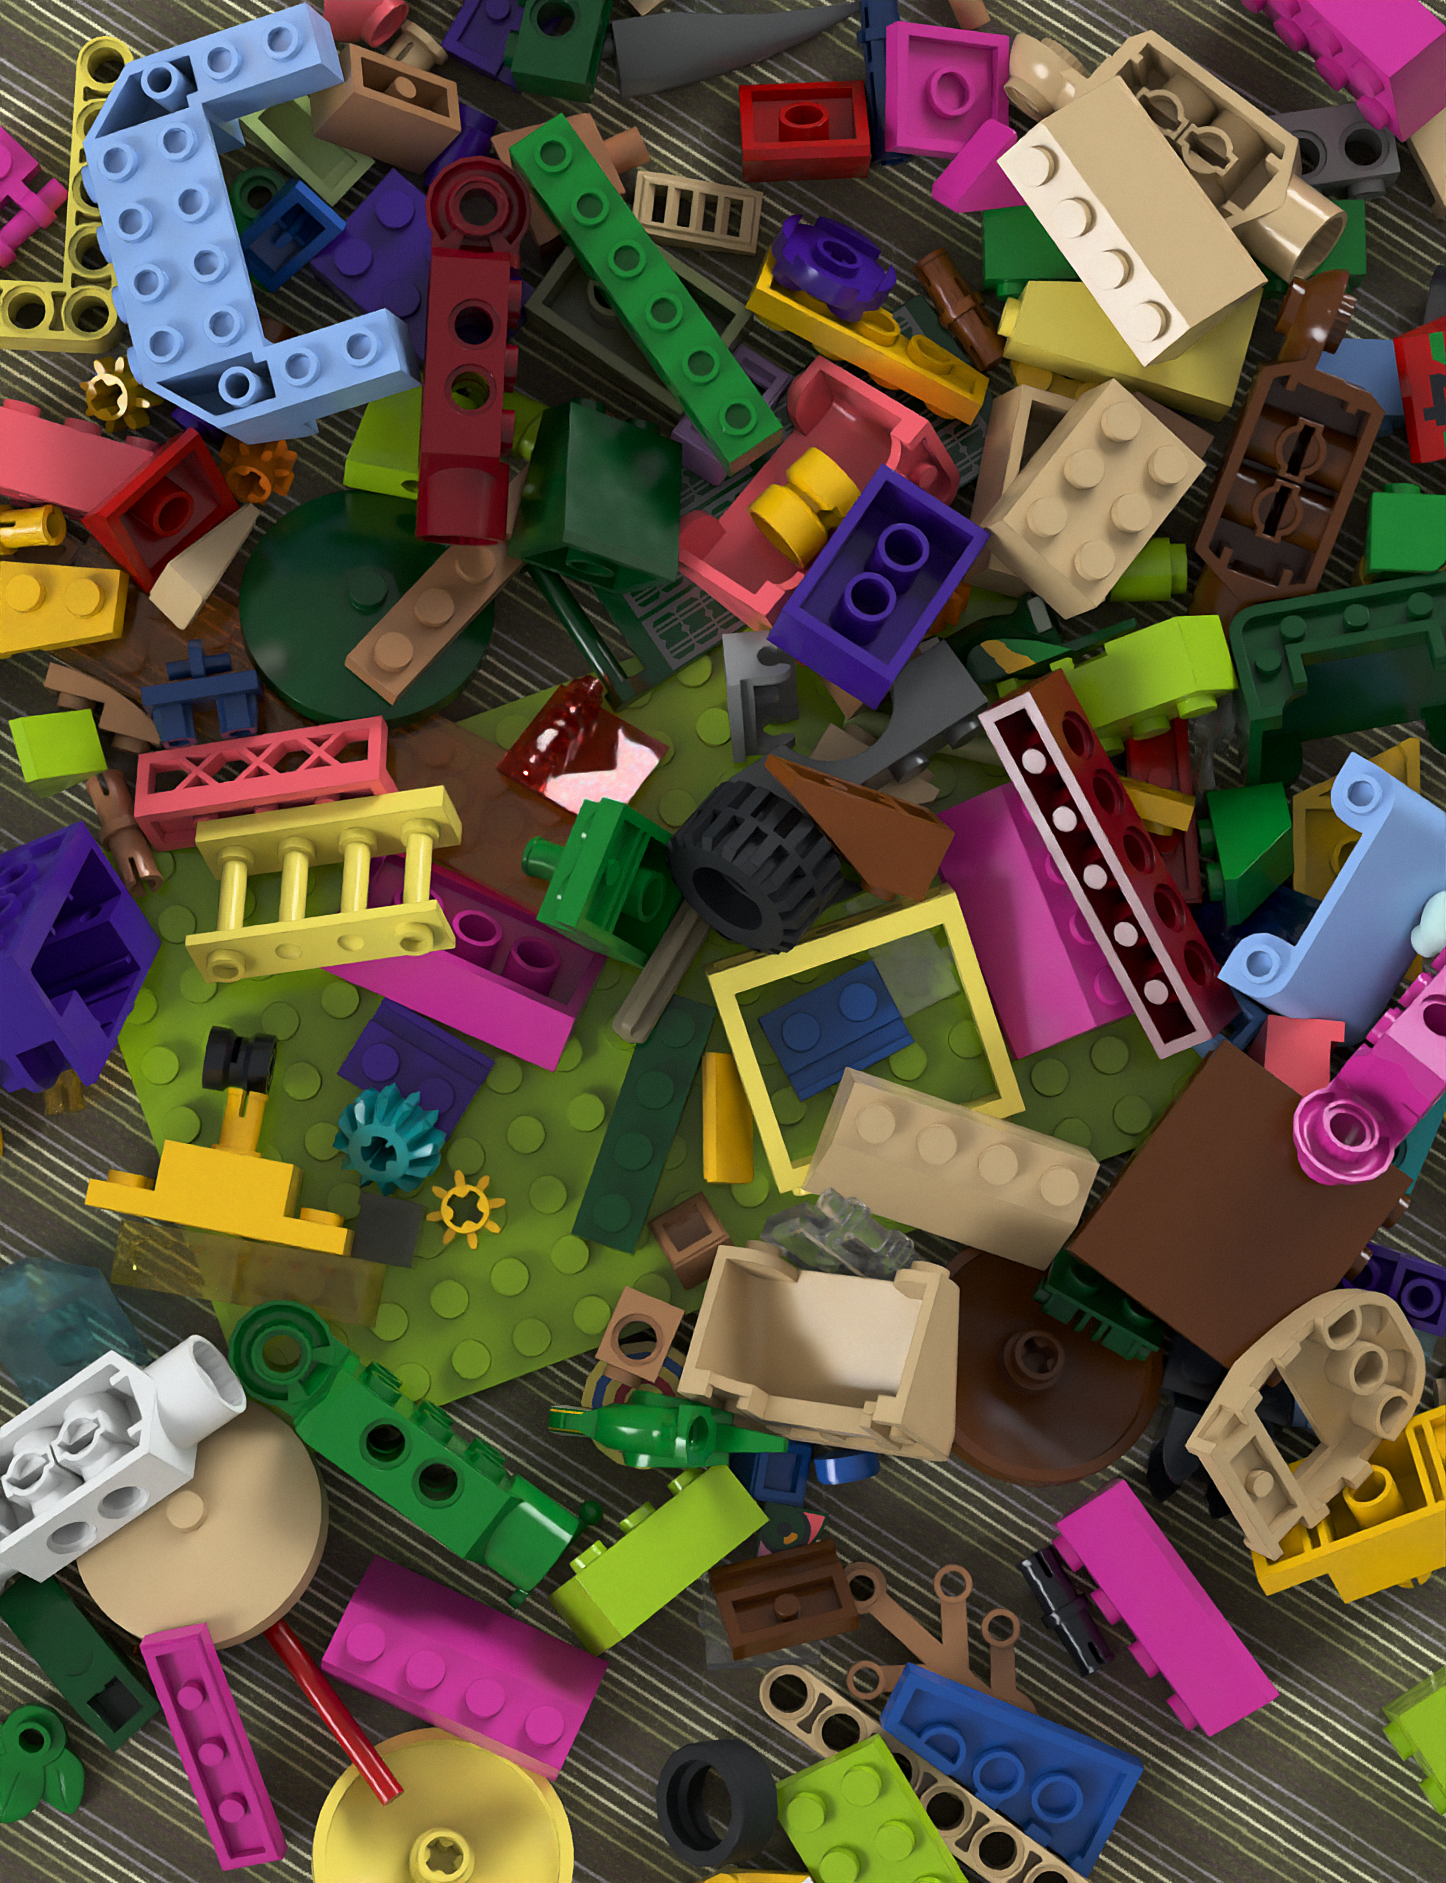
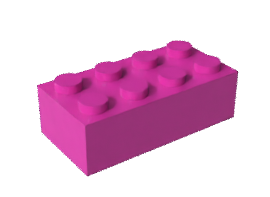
M1240 0L1254 14L1262 10L1274 22L1273 25L1276 33L1288 48L1296 53L1303 49L1315 60L1314 64L1318 73L1332 89L1340 91L1344 87L1356 99V105L1362 116L1375 129L1380 131L1386 127L1403 143L1446 107V26L1418 0Z

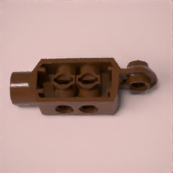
M1349 269L1324 271L1308 280L1296 276L1293 277L1274 325V331L1286 335L1277 359L1262 361L1257 365L1190 540L1192 547L1205 561L1185 616L1219 615L1228 645L1230 624L1241 610L1257 604L1285 600L1289 597L1315 594L1385 415L1383 408L1364 387L1316 368L1322 351L1333 355L1336 353L1351 319L1356 297L1345 293Z

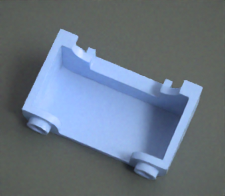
M1351 752L1334 781L1331 789V805L1336 815L1349 827L1362 833V836L1297 945L1293 946L1283 939L1268 933L1252 934L1242 939L1233 949L1217 978L1280 1016L1345 1022L1344 1042L1338 1043L1336 1047H1352L1362 1042L1375 1026L1418 954L1412 947L1411 933L1413 928L1420 924L1426 903L1432 896L1446 891V812L1379 766L1354 752Z

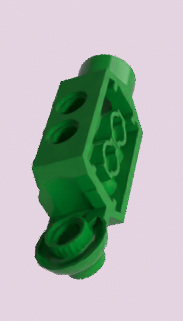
M272 1300L253 1307L238 1320L229 1339L228 1362L230 1368L240 1380L243 1390L249 1396L268 1405H277L292 1416L295 1431L304 1442L462 1559L491 1567L524 1593L533 1589L546 1575L574 1535L579 1519L518 1473L511 1476L502 1466L506 1461L505 1457L494 1447L478 1437H475L471 1443H468L457 1435L451 1428L455 1421L444 1410L425 1398L418 1406L399 1390L403 1382L380 1363L372 1360L367 1367L360 1363V1356L333 1337L329 1325L310 1307L297 1301ZM286 1335L298 1343L301 1353L293 1363L278 1365L271 1362L264 1351L265 1343L272 1337ZM391 1424L397 1427L402 1434L392 1441H380L369 1432L375 1426ZM434 1463H444L454 1470L448 1477L440 1480L431 1479L422 1472L428 1465Z

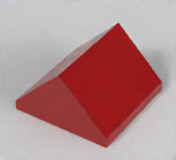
M864 80L739 85L743 183L868 178L870 138Z
M190 427L172 436L80 521L138 586L150 594L168 562L240 508L200 433Z

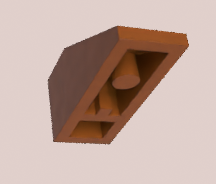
M772 754L768 755L764 764L765 768L801 811L815 824L816 828L826 837L837 854L862 877L859 883L862 889L886 901H894L897 894L920 902L923 901L955 835L951 828L926 807Z

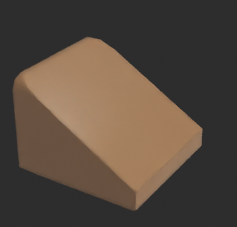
M702 1191L646 1223L686 1290L692 1289L709 1279L719 1245L734 1246Z

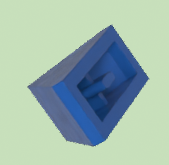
M291 177L238 235L247 271L273 294L344 230L347 223L301 180Z

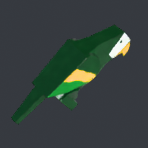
M1027 592L1020 598L1017 608L1012 614L992 615L978 619L946 638L937 637L934 634H926L918 648L923 653L944 639L980 690L999 696L996 684L1011 678H1018V680L1038 679L1052 672L1051 663L1067 657L1072 658L1073 663L1082 660L1081 656L1104 646V643L1123 637L1140 628L1137 620L1131 618L1065 643L1055 610L1039 595L1034 597L1033 593Z

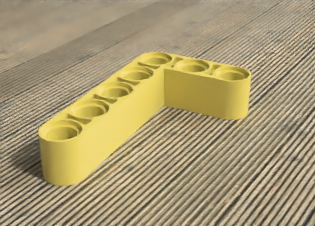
M102 36L90 40L80 50L77 59L63 283L0 280V349L98 354L113 349L123 338L126 324L119 318L112 299V288L118 286L113 263H108L105 267L98 270H90L82 266L84 253L92 246L99 245L96 230L98 226L103 225L99 208L91 207L85 201L87 192L82 180L81 169L83 166L88 165L82 143L116 81L107 84L99 83L93 79L94 73L98 66L105 61L115 60L124 65L134 61V57L127 45L118 38ZM37 303L45 307L44 319L38 326L32 329H22L15 326L16 314L23 306ZM99 306L109 311L108 321L100 330L85 332L78 328L79 317L86 309Z

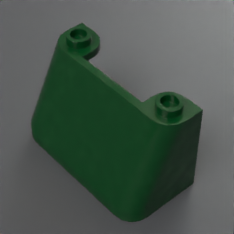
M1446 571L1257 604L1241 610L1233 618L1229 627V653L1240 687L1233 691L1239 765L1244 787L1283 782V787L1286 789L1299 779L1303 770V751L1300 742L1423 720L1427 737L1432 746L1440 753L1446 755Z

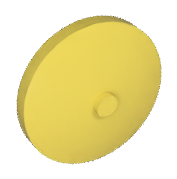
M438 1727L405 1732L374 1746L404 1789L402 1795L386 1806L381 1804L352 1763L336 1781L328 1794L314 1833L311 1860L313 1883H572L574 1868L572 1833L561 1800L547 1778Z

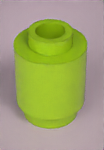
M1169 537L1150 538L1109 591L1108 601H1170L1171 594H1186L1187 555L1185 543H1170Z

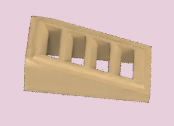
M638 171L632 213L651 240L657 245L756 256L763 192L675 175ZM655 195L667 197L664 223L652 221ZM680 198L692 200L689 228L677 226ZM705 201L717 203L714 232L702 230ZM730 204L743 206L739 237L727 235Z
M252 503L248 506L245 504L168 562L150 591L149 599L179 629L184 630L187 625L193 622L256 524V518L260 511Z

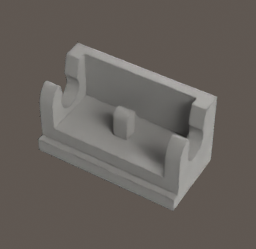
M771 630L722 634L733 763L746 762V756L768 754L782 744L790 749L795 746V735L792 733H782L773 736L763 731L764 727L770 723L783 724L799 719L795 658L766 639Z

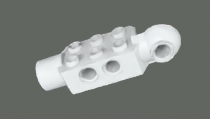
M192 1335L144 1369L111 1350L0 1427V1592L6 1580L18 1572L40 1583L193 1479L198 1442L246 1409V1396L240 1380L230 1368L226 1358L212 1343L199 1335Z

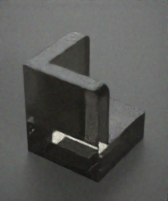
M360 1192L358 1205L361 1208L351 1257L415 1270L428 1207L424 1204Z

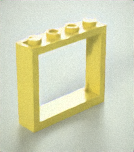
M948 883L929 888L922 902L902 897L811 928L795 947L787 953L781 951L779 955H774L762 950L757 952L749 949L703 965L774 1181L780 1194L792 1190L795 1196L811 1194V1192L803 1190L802 1185L814 1154L790 1162L735 994L943 924L997 1092L959 1105L1011 1123L1013 1122L1011 1115L1026 1111L956 892Z

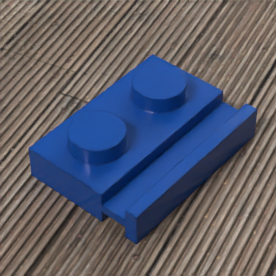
M872 960L758 1018V1023L795 1090L800 1103L839 1083L846 1067L862 1071L915 1042Z

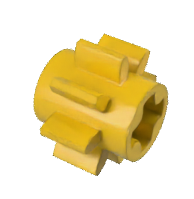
M127 355L119 356L117 361L111 356L95 360L93 363L98 375L92 378V380L81 382L80 387L86 391L88 409L85 414L87 416L95 415L97 418L106 421V432L110 434L124 430L127 425L132 430L150 425V419L146 411L153 406L163 404L164 399L145 388L143 384L137 383L131 372Z
M456 1170L454 1176L456 1187L448 1192L441 1187H432L431 1190L435 1196L442 1199L441 1210L426 1215V1218L430 1222L444 1220L449 1228L443 1235L442 1242L447 1246L454 1241L459 1233L467 1235L469 1246L472 1250H477L479 1246L477 1233H480L485 1228L496 1234L502 1232L499 1225L491 1221L492 1210L503 1208L507 1205V1202L502 1198L489 1200L486 1194H484L491 1182V1178L488 1175L480 1178L475 1187L467 1185L462 1171ZM472 1193L479 1195L480 1199L476 1207L483 1213L482 1219L477 1224L467 1220L461 1228L457 1227L453 1223L457 1213L450 1207L452 1201L456 1196L467 1200Z

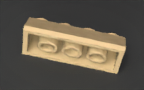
M1120 75L1110 78L1041 120L997 160V163L1144 367L1177 359L1268 282L1260 268Z
M846 1067L802 1189L1045 1271L1078 1225L1100 1164L1087 1148Z

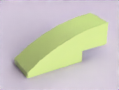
M307 95L239 118L241 130L248 138L295 179L301 180L330 208L375 163L369 156L314 137L310 98Z

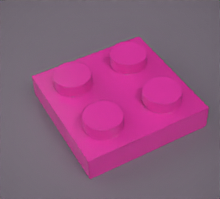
M896 21L886 26L885 151L954 159L988 119L993 118L1009 127V97L1004 90V85L1009 80V36Z

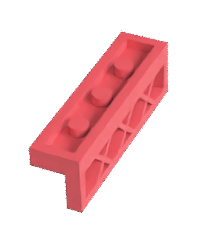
M381 715L139 754L134 819L156 852L197 846L195 843L197 822L399 792L386 769L388 726ZM368 740L367 760L341 764L334 759L349 743ZM304 750L310 755L296 771L279 773L273 769L289 752ZM243 760L250 765L234 781L218 783L212 778L227 762ZM183 770L189 774L174 790L155 793L157 773Z

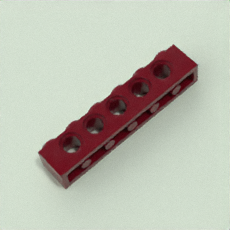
M1059 668L1010 691L977 716L1159 1059L1161 1060L1214 1038L1242 1009L1229 985L1217 978L1221 970L1063 670Z

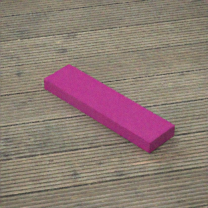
M206 1622L145 1635L139 1647L222 1871L282 1860L288 1847Z

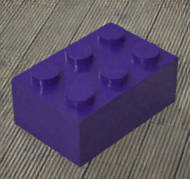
M392 168L345 221L347 225L344 230L310 260L309 264L315 280L358 317L386 308L407 323L419 369L423 372L431 231L427 225L425 211L427 197ZM519 275L510 277V280H522L520 318L517 320L516 330L507 329L506 344L527 322L524 305L535 291ZM462 325L455 330L462 341L471 345L481 344L488 340L485 331L476 325ZM467 388L458 389L456 392L462 395Z
M882 463L782 608L766 639L876 711L973 566L991 534Z

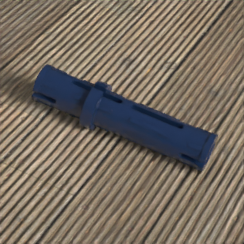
M860 0L861 30L857 32L856 37L857 47L863 49L865 61L868 116L871 130V162L876 166L880 164L881 166L905 164L912 161V154L885 151L886 26L900 21L898 0Z

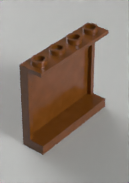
M1221 1039L1214 1042L1062 1249L1081 1264L1090 1266L1227 1370H1230L1234 1362L1252 1345L1293 1311L1311 1299L1334 1290L1342 1278L1350 1283L1358 1276L1373 1254V1251L1366 1245L1380 1226L1387 1230L1391 1229L1408 1208L1411 1198L1404 1193L1414 1180L1392 1163H1390L1384 1173L1366 1183L1330 1186L1318 1183L1310 1178L1301 1168L1298 1161V1151L1293 1141V1115L1301 1099L1304 1097L1228 1040ZM1277 1367L1258 1391L1262 1389L1265 1383L1273 1388L1283 1379Z

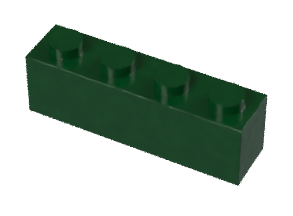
M673 994L647 1040L642 1044H636L571 1232L573 1236L634 1257L698 1073L702 1056L718 1015L717 1008Z

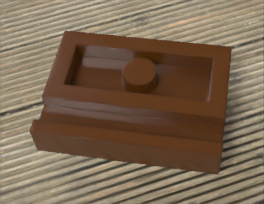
M833 1538L708 1570L709 1585L716 1600L717 1610L733 1661L859 1629V1614L842 1564L839 1562Z

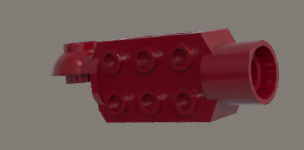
M485 156L460 158L442 168L430 184L425 202L427 225L431 231L418 451L415 539L446 545L499 546L506 544L510 465L499 460L500 457L510 456V449L513 447L515 410L503 409V393L513 394L518 366V345L506 344L507 329L516 330L517 320L520 318L522 280H510V277L519 275L520 240L527 232L532 211L529 191L517 172L500 160ZM480 197L492 204L496 216L492 222L486 225H471L462 217L460 206L469 198ZM462 325H476L485 331L488 340L481 344L471 345L462 341L455 330ZM461 388L474 389L481 394L485 404L474 410L463 409L455 403L452 393Z

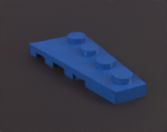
M907 1662L879 1717L881 1726L885 1731L945 1775L951 1774L973 1790L976 1798L994 1811L996 1808L1022 1826L1024 1833L1044 1848L1049 1846L1068 1860L1069 1866L1085 1878H1088L1144 1770L1141 1758L909 1662Z

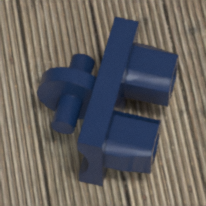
M201 638L188 640L189 659L166 662L169 681L192 678L191 680L141 687L143 707L151 719H154L160 740L166 749L191 746L198 743L194 713L218 710L220 731L224 739L255 736L258 731V703L266 702L263 682L259 681L256 669L210 677L212 674L233 671L231 655L229 652L207 656Z

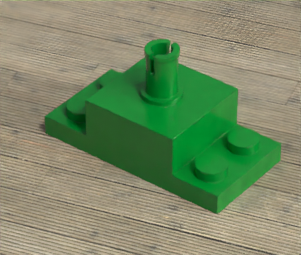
M602 796L600 803L584 798L565 846L547 841L543 837L535 836L531 838L523 851L521 858L523 874L550 882L536 920L588 950L630 964L642 971L685 899L671 879L673 876L667 869L665 862L667 858L665 847L673 834L625 803Z

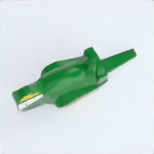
M641 1390L633 1391L627 1403H611L601 1408L572 1405L551 1406L547 1423L549 1432L562 1436L594 1439L606 1448L621 1451L625 1465L640 1468H698L728 1465L730 1453H787L789 1438L733 1425L734 1413L696 1401Z

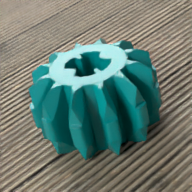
M396 1083L385 1086L381 1092L371 1086L369 1089L362 1091L354 1100V1103L348 1104L339 1115L337 1124L341 1129L335 1135V1141L332 1146L347 1154L342 1159L341 1170L356 1169L361 1174L360 1189L369 1186L374 1181L377 1182L384 1197L395 1193L399 1187L406 1193L417 1189L425 1178L431 1176L439 1167L442 1157L439 1151L445 1144L447 1133L433 1127L438 1120L439 1110L423 1111L418 1106L420 1103V1091L411 1093L405 1099L402 1097Z

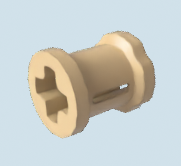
M405 20L400 26L401 36L384 54V56L427 72L434 64L443 65L448 59L445 50L426 31L408 20Z

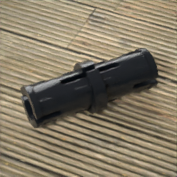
M1047 1545L1031 1554L1030 1558L1021 1560L1015 1566L1022 1573L1045 1613L1041 1620L1046 1629L1054 1628L1079 1670L1078 1674L1082 1678L1100 1669L1099 1665H1106L1114 1660L1116 1655L1109 1648L1086 1609L1091 1604L1086 1594L1081 1593L1078 1595L1053 1553L1054 1549L1051 1545Z

